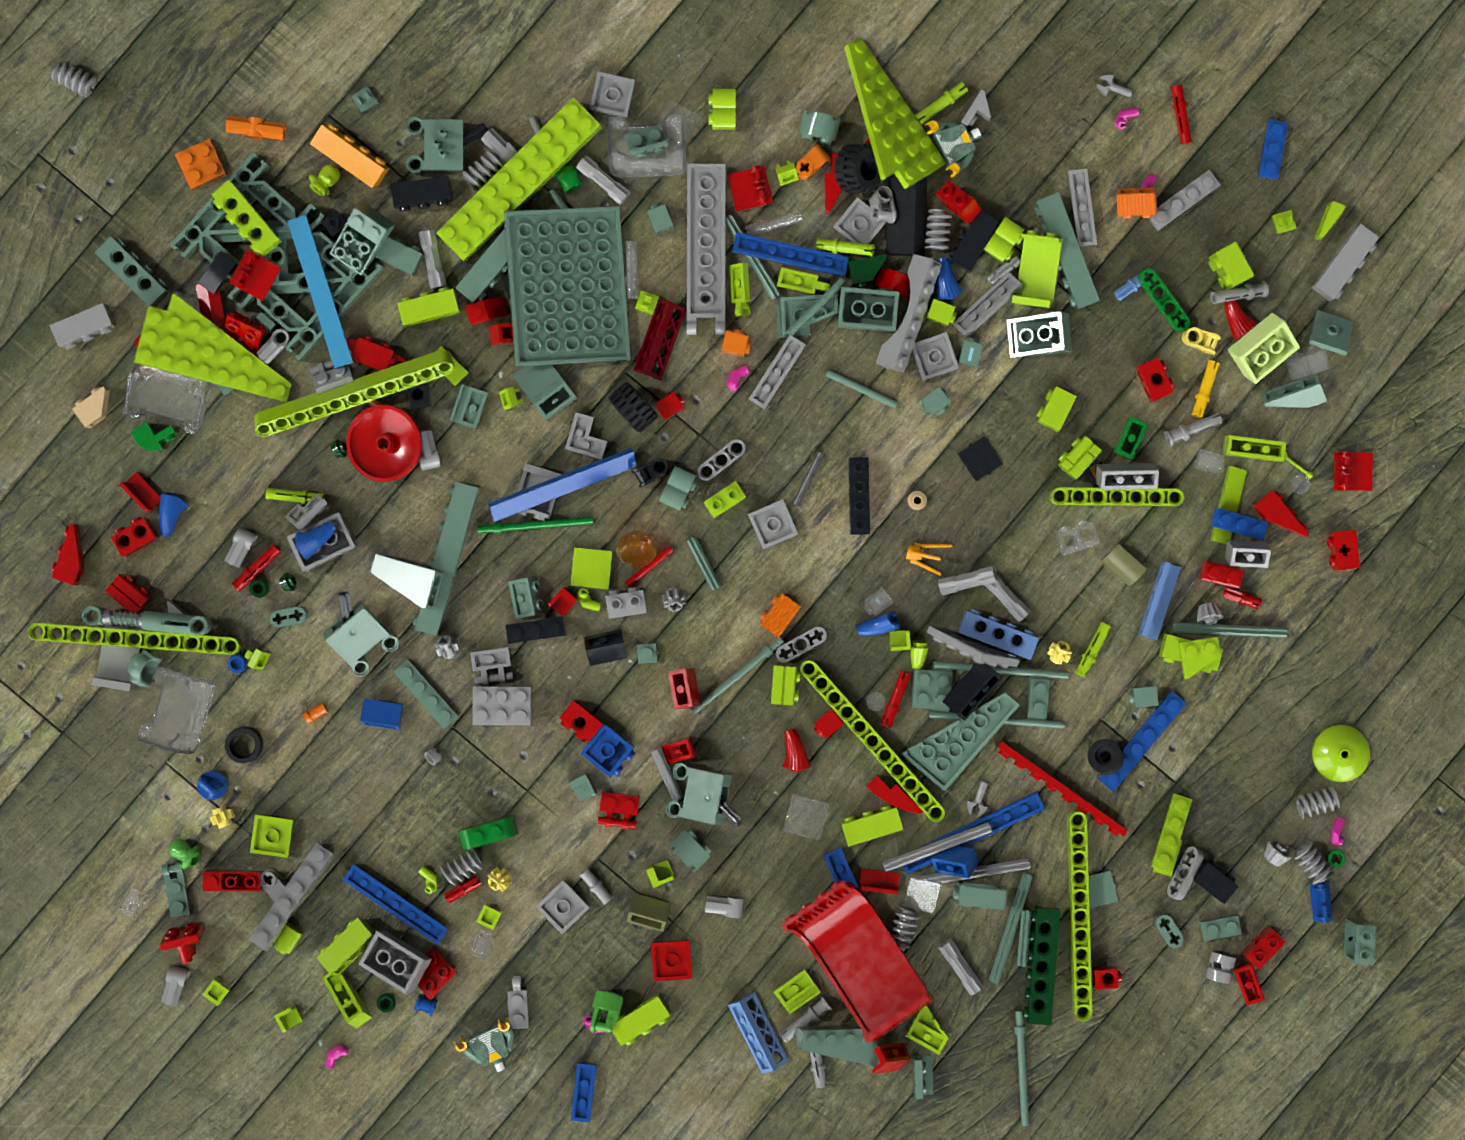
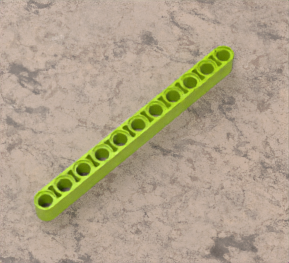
M439 350L354 379L353 382L320 394L316 392L258 412L254 416L255 432L260 437H267L452 373L454 369L451 353L447 350Z
M34 623L28 629L30 638L39 641L227 655L238 654L242 648L240 640L232 637ZM39 626L43 630V634L40 637L35 634V630ZM57 628L62 630L60 638H56L54 635ZM77 629L82 634L79 640L74 638V632ZM95 631H99L101 634L99 641L93 639ZM115 632H118L120 635V640L117 643L112 640ZM134 634H138L140 638L137 644L131 641ZM154 635L159 638V643L156 646L151 644V637ZM174 636L178 639L176 647L170 645V639ZM192 638H195L198 642L194 649L189 646V641ZM212 639L217 642V647L214 650L208 647V643ZM230 641L236 643V649L232 652L227 648Z
M812 660L803 661L800 665L802 675L929 819L934 822L941 821L945 816V810L818 665ZM807 663H811L814 666V671L811 674H806L803 670L804 665ZM819 678L826 679L827 685L824 688L816 686V681ZM832 692H837L840 697L835 703L829 700V695ZM848 706L852 709V714L849 717H844L842 709ZM857 721L864 722L865 727L862 731L854 729ZM871 735L877 737V743L873 746L867 743V738ZM888 750L890 757L887 760H882L880 758L881 751ZM894 765H902L903 770L900 774L893 773ZM908 779L915 780V786L911 789L905 786V782ZM921 793L928 795V800L925 803L918 801V796ZM936 807L940 808V815L932 817L931 810Z
M1073 810L1067 817L1072 1010L1077 1019L1087 1021L1092 1016L1087 818L1081 811ZM1077 814L1081 815V822L1074 824L1072 821L1073 817ZM1074 835H1082L1080 843L1073 842ZM1082 853L1083 859L1078 863L1074 862V855ZM1082 872L1083 879L1079 882L1075 881V874ZM1079 891L1083 892V899L1080 901L1075 900V894ZM1078 911H1084V917L1081 920L1075 918V914ZM1079 930L1085 931L1082 939L1076 938V933ZM1079 949L1085 950V955L1082 958L1076 957ZM1079 969H1086V974L1083 977L1077 976ZM1080 988H1086L1087 991L1084 996L1077 995V991ZM1086 1007V1014L1078 1015L1079 1008Z

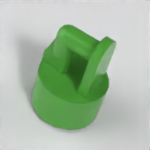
M607 990L595 992L590 1032L596 1033L598 1030L609 1033L613 1030L615 1023L619 1019L624 999L622 995ZM602 1012L608 1013L605 1023L600 1022Z

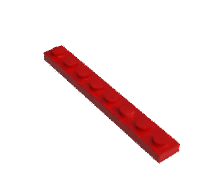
M1001 740L996 747L1000 749L998 752L1006 759L1010 756L1016 760L1014 764L1022 770L1024 768L1030 770L1031 773L1029 775L1037 781L1042 779L1047 782L1045 786L1051 791L1055 792L1057 789L1062 793L1061 798L1068 803L1074 801L1078 804L1076 807L1085 815L1087 812L1093 815L1092 820L1100 825L1103 823L1108 825V831L1115 836L1119 834L1123 837L1128 831Z

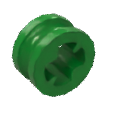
M1332 849L1327 853L1326 861L1333 867H1341L1345 862V856L1341 851ZM1333 854L1340 855L1338 863L1331 861Z

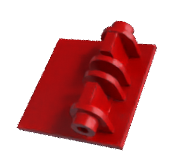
M757 165L753 166L752 169L727 174L736 212L773 203L765 165L760 167Z
M247 249L229 283L263 301L281 267Z
M231 311L226 316L224 332L257 356L256 352L259 350L261 335L265 334L267 328L256 321L253 324V319L247 324V316L245 317L238 312L234 313Z
M1334 452L1333 490L1372 491L1373 453Z
M435 946L425 954L432 960L417 985L429 1000L457 973V968L454 965H450Z

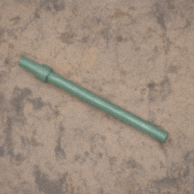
M779 637L769 646H764L758 655L700 701L701 706L692 707V712L696 715L762 660L773 655V651L784 643L782 638Z
M1017 1010L1015 1011L1016 1026H1014L1015 1035H1017L1021 1125L1029 1126L1024 1038L1026 1026L1024 1025L1023 1011Z

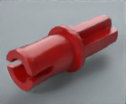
M1226 587L1222 594L1224 598L1238 602L1239 605H1247L1256 610L1259 609L1258 605H1261L1262 602L1260 597L1258 598L1247 594L1246 591L1241 592L1230 587Z
M477 875L462 884L458 883L459 886L446 892L444 897L448 903H452L464 895L468 896L467 893L481 887L482 884L478 880Z

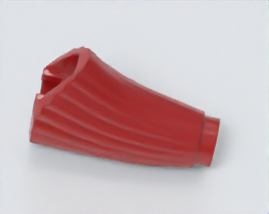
M1237 300L1224 302L1225 314L1234 341L1240 340L1256 326L1257 322L1246 315Z
M795 728L785 731L786 757L782 767L794 772L809 769L811 766L808 756Z

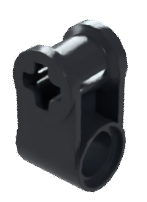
M657 458L633 469L631 472L635 474L639 482V488H642L665 475L669 470V464L666 460ZM661 461L665 464V469L659 473L655 470V465Z

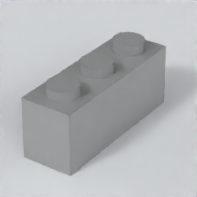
M101 303L49 326L58 347L67 350L77 346V342L82 340L87 342L94 339L96 334L101 333V335L111 332V328L115 327L116 324L108 305Z
M1154 463L1097 464L1096 484L1101 490L1158 489L1159 469Z

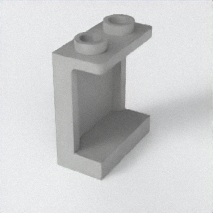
M525 463L517 492L562 474ZM556 498L518 513L526 516L527 512L534 514L533 518L545 521V518L550 519Z

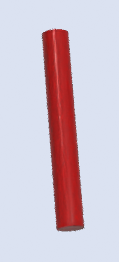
M671 547L665 548L626 580V585L630 588L674 551Z

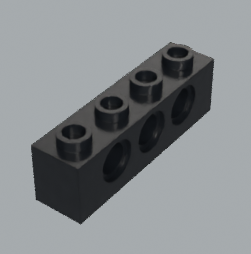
M869 457L848 458L850 535H869Z

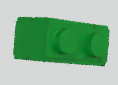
M1128 417L1112 453L1127 460H1133L1136 453L1135 450L1138 449L1148 424L1136 418Z

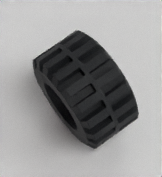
M848 144L843 146L837 153L838 157L835 158L834 175L837 178V184L847 193L872 192L878 187V183L881 182L872 146L870 144Z
M624 382L608 397L610 403L639 433L658 418L657 413L628 382Z

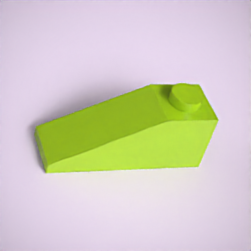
M343 972L338 977L329 973L322 977L347 1024L359 1028L372 1018L365 1003Z

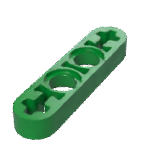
M1152 269L1141 270L1138 274L1140 285L1169 325L1175 331H1186L1190 326L1189 317L1160 277ZM1145 273L1151 274L1149 277L1150 281H1144ZM1157 287L1163 290V295L1160 298H1156L1154 295V290ZM1169 302L1174 305L1172 313H1167L1165 310V306ZM1176 315L1179 320H1184L1182 323L1183 327L1177 326L1178 320L1176 318L1171 319V317Z

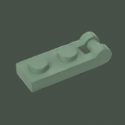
M176 862L175 865H162L171 918L191 914L185 872L181 868L182 862ZM176 872L178 877L172 878L171 873Z

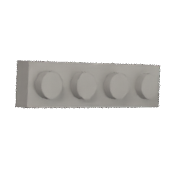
M1087 168L1070 170L1067 172L1076 239L1079 247L1097 245L1088 171Z
M1208 170L1157 207L1156 215L1148 219L1156 230L1159 231L1219 187L1220 183L1212 172Z
M1010 272L1007 273L953 323V326L967 339L1023 287L1021 282Z
M789 336L748 400L765 410L806 344L793 336Z

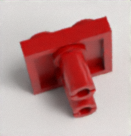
M192 922L184 928L173 927L168 929L159 944L161 951L177 948L182 964L193 961L192 956L196 955L193 943L200 941L205 931L204 923L197 924V922Z

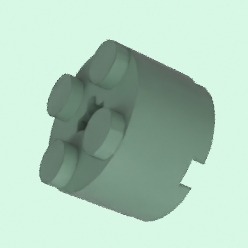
M803 110L799 134L802 135L801 139L813 141V138L821 139L820 143L831 145L832 141L836 142L841 118L837 117V121L832 120V115L814 111L811 112V115H808L807 110Z
M688 829L687 831L683 830L668 847L670 849L674 847L673 852L687 867L693 866L692 871L695 873L711 857L709 855L711 850L704 843L699 845L695 841L698 837Z

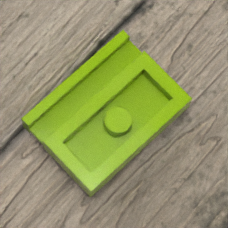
M805 969L773 991L789 1015L821 993Z

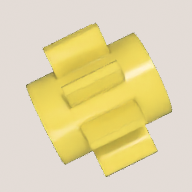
M1059 641L1057 644L1052 642L1047 654L1050 655V660L1053 663L1062 664L1063 661L1065 663L1069 662L1073 651L1070 650L1071 647L1067 642Z
M225 805L213 810L214 816L209 818L212 825H218L220 829L232 824L231 818H234L235 815L233 810H227Z
M496 867L488 874V884L493 890L497 891L500 889L503 892L512 884L510 881L511 874L505 868L499 870Z

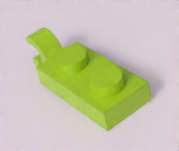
M748 263L729 265L731 303L736 305L735 315L750 316L751 311L746 302H750Z
M781 267L777 287L815 295V290L826 292L830 288V284L819 282L818 275Z

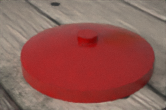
M376 405L362 411L351 423L346 439L347 453L356 470L363 476L379 482L395 481L409 474L417 465L423 446L422 434L414 418L405 410L392 405Z

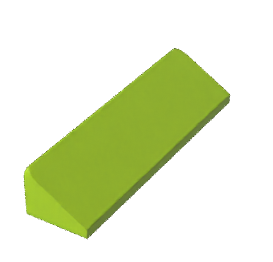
M1228 466L1218 508L1237 513L1247 470ZM1213 527L1210 541L1227 545V541L1231 540L1232 532Z

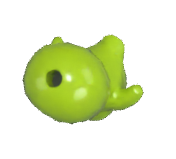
M329 164L321 169L318 177L310 174V188L320 196L330 195L329 187H332L339 180V170L334 165Z

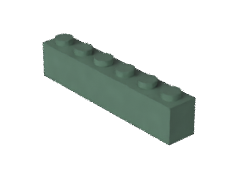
M1059 192L1037 200L1034 211L1036 216L1042 220L1041 229L1043 234L1054 233L1058 234L1057 238H1063L1058 271L1062 273L1063 278H1061L1064 289H1068L1070 294L1068 301L1071 307L1078 310L1097 303L1100 299Z

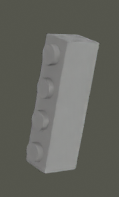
M1362 224L1357 225L1311 288L1328 301L1338 299L1344 292L1342 288L1345 283L1349 284L1355 277L1354 271L1356 268L1360 269L1366 262L1365 256L1367 253H1372L1377 247L1378 243L1376 241L1379 237Z

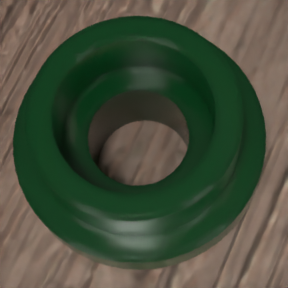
M339 439L335 440L331 444L332 453L336 458L346 457L347 447L345 442H341Z
M284 573L279 579L282 589L284 591H294L297 584L295 577L289 573Z
M255 579L250 584V592L254 597L262 598L268 594L269 585L264 579ZM259 584L263 586V590L261 592L257 591V586Z
M384 993L377 999V1007L382 1012H391L396 1006V999L390 993ZM385 999H388L390 1001V1005H384L383 1001Z

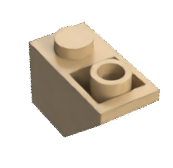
M98 386L90 392L92 395L88 398H81L75 403L76 406L72 410L85 428L91 429L106 418L110 393L107 387Z

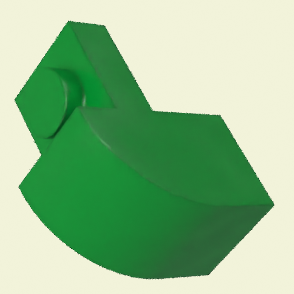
M146 422L130 433L141 448L148 451L161 452L166 450L163 442L169 443L176 438L175 435L179 432L175 426L170 425L157 433L152 424Z

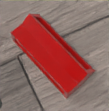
M201 284L196 285L200 313L218 328L224 330L225 318L220 290L213 295Z

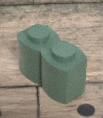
M675 466L659 501L679 511L681 508L685 509L690 500L687 495L690 490L694 491L697 485L696 476Z

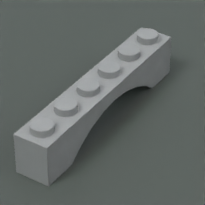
M913 254L907 272L910 280V302L907 313L897 331L881 346L876 364L904 373L911 351L914 348L918 331L921 328V322L927 311L929 299L934 291L936 279L940 274L941 263L932 258Z
M318 843L315 844L249 940L264 951H269L299 902L335 856L333 853Z

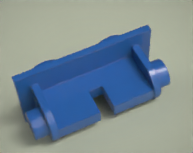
M1329 882L1309 884L1313 922L1321 921V923H1328L1330 920H1333Z

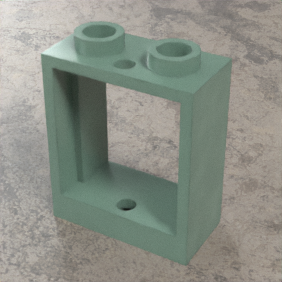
M957 881V886L953 885L952 897H954L958 905L1005 910L1007 890L1003 886Z
M1346 918L1343 957L1354 964L1374 965L1376 926L1363 919Z

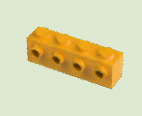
M331 123L322 124L310 144L371 188L379 187L390 169L385 165L386 162L380 157L375 158L370 154L371 151L366 147L355 144V140L351 136L341 134L337 126Z

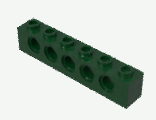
M1035 906V911H1032L1031 922L1034 923L1033 930H1030L1029 940L1032 942V949H1029L1028 961H1031L1030 968H1027L1026 973L1029 987L1025 988V999H1028L1027 1007L1024 1006L1023 1018H1026L1028 1024L1051 1026L1060 909ZM1042 923L1049 924V929L1046 932L1040 931ZM1041 942H1047L1048 944L1047 949L1044 951L1038 950V945ZM1040 961L1046 962V967L1043 970H1038L1036 967ZM1043 980L1045 983L1044 987L1036 989L1035 983ZM1036 1000H1043V1005L1040 1008L1033 1006Z

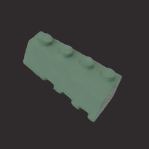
M859 1025L797 1027V1047L801 1050L874 1067L877 1066V1055L874 1051V1048L877 1047V1040L873 1043H867L864 1039L865 1034Z

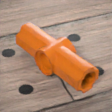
M228 116L226 119L227 133L245 135L248 138L258 140L266 138L284 141L286 137V124L270 122L257 117L242 118Z

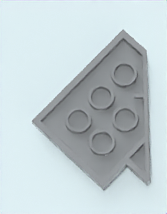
M929 626L927 630L928 634L934 636L933 640L947 643L946 646L948 648L959 649L960 654L967 657L972 656L974 657L973 661L980 664L985 662L992 666L999 665L1007 669L1009 666H1018L1019 660L1015 658V654L943 628Z

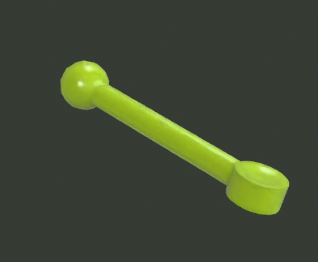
M1285 452V459L1306 474L1308 479L1313 478L1311 471L1305 470L1288 457L1287 452Z

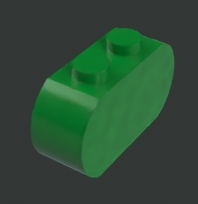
M514 815L494 819L458 831L463 850L519 834Z

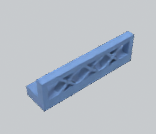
M1166 561L1161 562L1138 632L1139 635L1158 640L1181 567Z
M755 992L728 1005L762 1074L772 1072L789 1061ZM750 999L754 1004L753 1010H750L746 1003ZM757 1017L762 1020V1028L758 1027L756 1023ZM766 1034L771 1038L770 1045L765 1041ZM774 1051L778 1052L781 1059L777 1063L773 1057Z

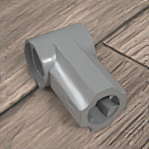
M493 128L488 130L481 138V141L495 154L496 158L503 165L518 152Z
M283 329L275 330L269 340L256 354L269 365L292 340V334ZM280 333H284L286 335V340L284 343H280L278 341V336Z
M433 431L421 432L423 446L419 461L422 471L441 467L439 451L436 449Z
M239 527L224 561L240 568L248 551L255 545L258 535Z
M707 895L705 912L723 914L730 918H742L744 898Z
M170 965L165 981L167 983L161 1002L170 1006H178L183 987H185L188 981L190 970Z

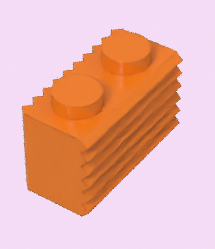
M1156 187L1117 189V216L1128 219L1136 215H1141L1143 218H1150L1156 215Z
M783 593L780 596L776 594L770 603L773 605L769 612L765 610L759 618L762 621L760 625L778 638L801 608V606Z

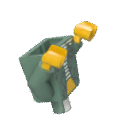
M932 120L926 123L925 126L931 127L927 134L934 133L932 137L947 163L946 171L951 169L953 171L951 177H954L968 167L974 156L973 151L975 150L973 141L982 137L979 129L975 127L967 131L964 124L959 125L957 122L950 121L936 122Z
M506 1017L505 1023L500 1022L499 1019L498 1024L468 1037L467 1043L463 1036L460 1037L462 1043L458 1044L454 1041L457 1051H462L467 1057L478 1064L482 1063L483 1066L493 1063L496 1072H500L507 1068L503 1058L508 1056L513 1048L514 1033L511 1029L509 1018Z

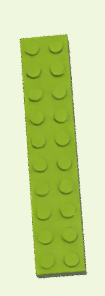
M573 97L436 234L466 263L505 225L504 212L519 211L602 129L601 125Z

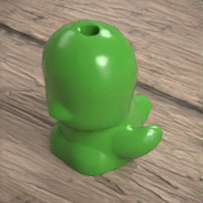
M175 839L169 846V853L172 857L181 860V868L186 869L187 867H194L199 862L201 847L197 845L191 848L185 840Z

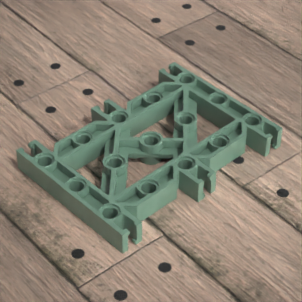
M252 152L228 180L234 183L244 197L249 193L278 219L265 222L282 241L266 255L267 260L281 267V270L264 300L257 299V304L288 332L297 333L286 345L285 349L292 353L294 351L293 348L300 342L305 344L302 352L295 356L299 361L303 362L324 338L317 312L307 322L277 294L310 293L309 287L304 288L302 286V281L305 279L304 272L297 274L288 273L287 239H293L287 221L304 215L309 218L313 211L316 212L318 209L310 203L298 216V210L265 181H259L271 167ZM258 160L262 166L255 172H252L250 168ZM245 173H250V179L247 182H243L242 176ZM212 197L174 239L170 246L178 251L180 249L179 246L188 240L191 244L180 255L189 260L199 248L200 253L211 263L223 251L237 262V266L227 276L231 279L240 261L220 243L250 241L248 238L244 240L237 232L239 227L236 224L222 223L227 213L224 209L217 210L216 205L212 202L215 199ZM275 198L278 199V206L272 208L270 205L271 201ZM232 200L229 203V209H234L237 206L236 200ZM320 213L319 217L312 224H309L319 256L335 270L333 272H325L330 290L335 291L332 296L335 304L339 305L338 315L341 319L385 269L376 263L375 266L377 268L370 275L364 272L365 281L363 284L358 285L356 283V278L359 276L358 273L335 257L333 259L328 258L327 254L335 244L322 232H316L323 225L321 221L326 218L324 214ZM244 221V222H241V223H242V224H247L249 221ZM194 230L199 231V236L196 239L191 238V233ZM256 230L253 234L254 239H259L262 236V231ZM278 252L281 253L282 259L279 262H275L273 259L274 255ZM235 287L227 297L236 303L238 301L236 297L243 290ZM248 294L242 304L238 302L236 305L246 311L256 298ZM279 307L285 308V313L282 316H278L276 313ZM308 332H312L314 335L311 342H306L305 335Z

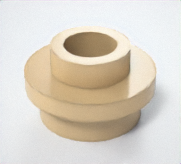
M914 491L908 496V505L913 510H921L925 507L927 498L924 493ZM915 497H919L921 499L920 504L914 503Z

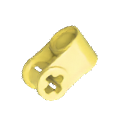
M1196 327L1189 328L1182 334L1184 344L1210 355H1215L1216 352L1214 350L1217 342L1221 340L1220 335ZM1190 332H1194L1196 335L1194 342L1188 337Z

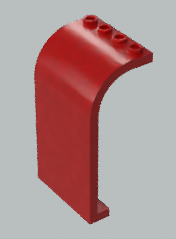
M839 880L831 886L832 889L827 893L824 891L816 896L817 900L812 904L809 902L803 905L798 914L788 916L785 919L786 922L781 926L785 932L796 934L807 945L864 1032L866 1042L873 1043L935 999L866 896L851 882Z

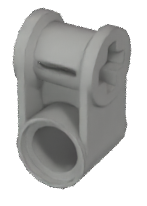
M881 185L869 199L872 220L875 222L882 220L893 224L897 215L893 193L889 187Z
M270 868L261 874V886L269 894L270 898L276 902L288 883L275 869ZM271 875L272 879L267 882L265 880L266 877Z

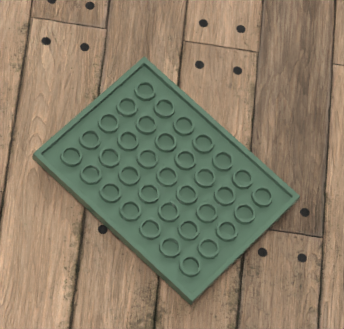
M619 207L505 211L504 221L515 367L631 360Z

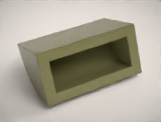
M1115 544L1101 560L1104 565L1128 586L1134 584L1147 570L1120 544Z
M634 893L627 922L664 932L671 903Z

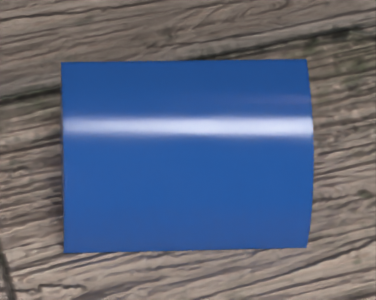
M364 699L360 722L362 725L400 730L403 706L397 703Z

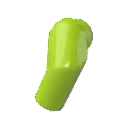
M586 588L579 589L577 598L581 606L599 612L601 602L593 601Z
M423 865L418 873L426 879L425 892L432 894L438 888L437 875Z

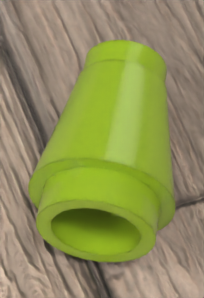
M912 641L910 653L911 664L914 669H923L929 649L926 641Z

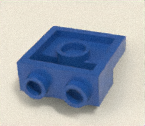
M604 723L580 754L611 778L613 775L617 777L623 770L621 765L625 760L629 762L635 755L633 751L635 746Z

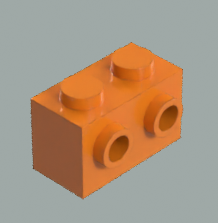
M734 329V332L726 331L722 353L744 358L745 354H749L751 341H748L749 336L745 334V331Z

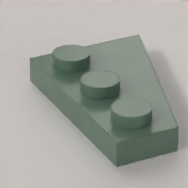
M834 294L801 328L839 313L837 294ZM822 295L779 298L782 336L787 334L786 331Z

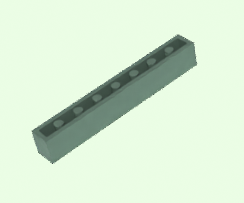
M456 482L450 488L449 496H452L450 504L447 503L445 506L444 514H446L445 522L440 524L439 533H441L440 540L435 542L434 551H436L434 559L431 558L429 569L443 572L444 575L434 610L421 607L419 614H416L414 617L413 625H415V630L435 636L440 634L480 491L478 487Z

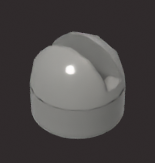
M432 748L425 753V757L431 765L438 763L442 757L441 752L437 753L438 749Z

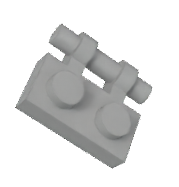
M331 360L325 363H317V366L310 368L312 375H315L312 378L317 394L354 381L349 364L335 369Z
M509 647L470 652L473 671L481 670V676L474 677L475 685H489L490 682L497 681L504 683L506 680L513 679V672L505 673L504 667L512 666ZM498 668V674L488 675L487 669Z

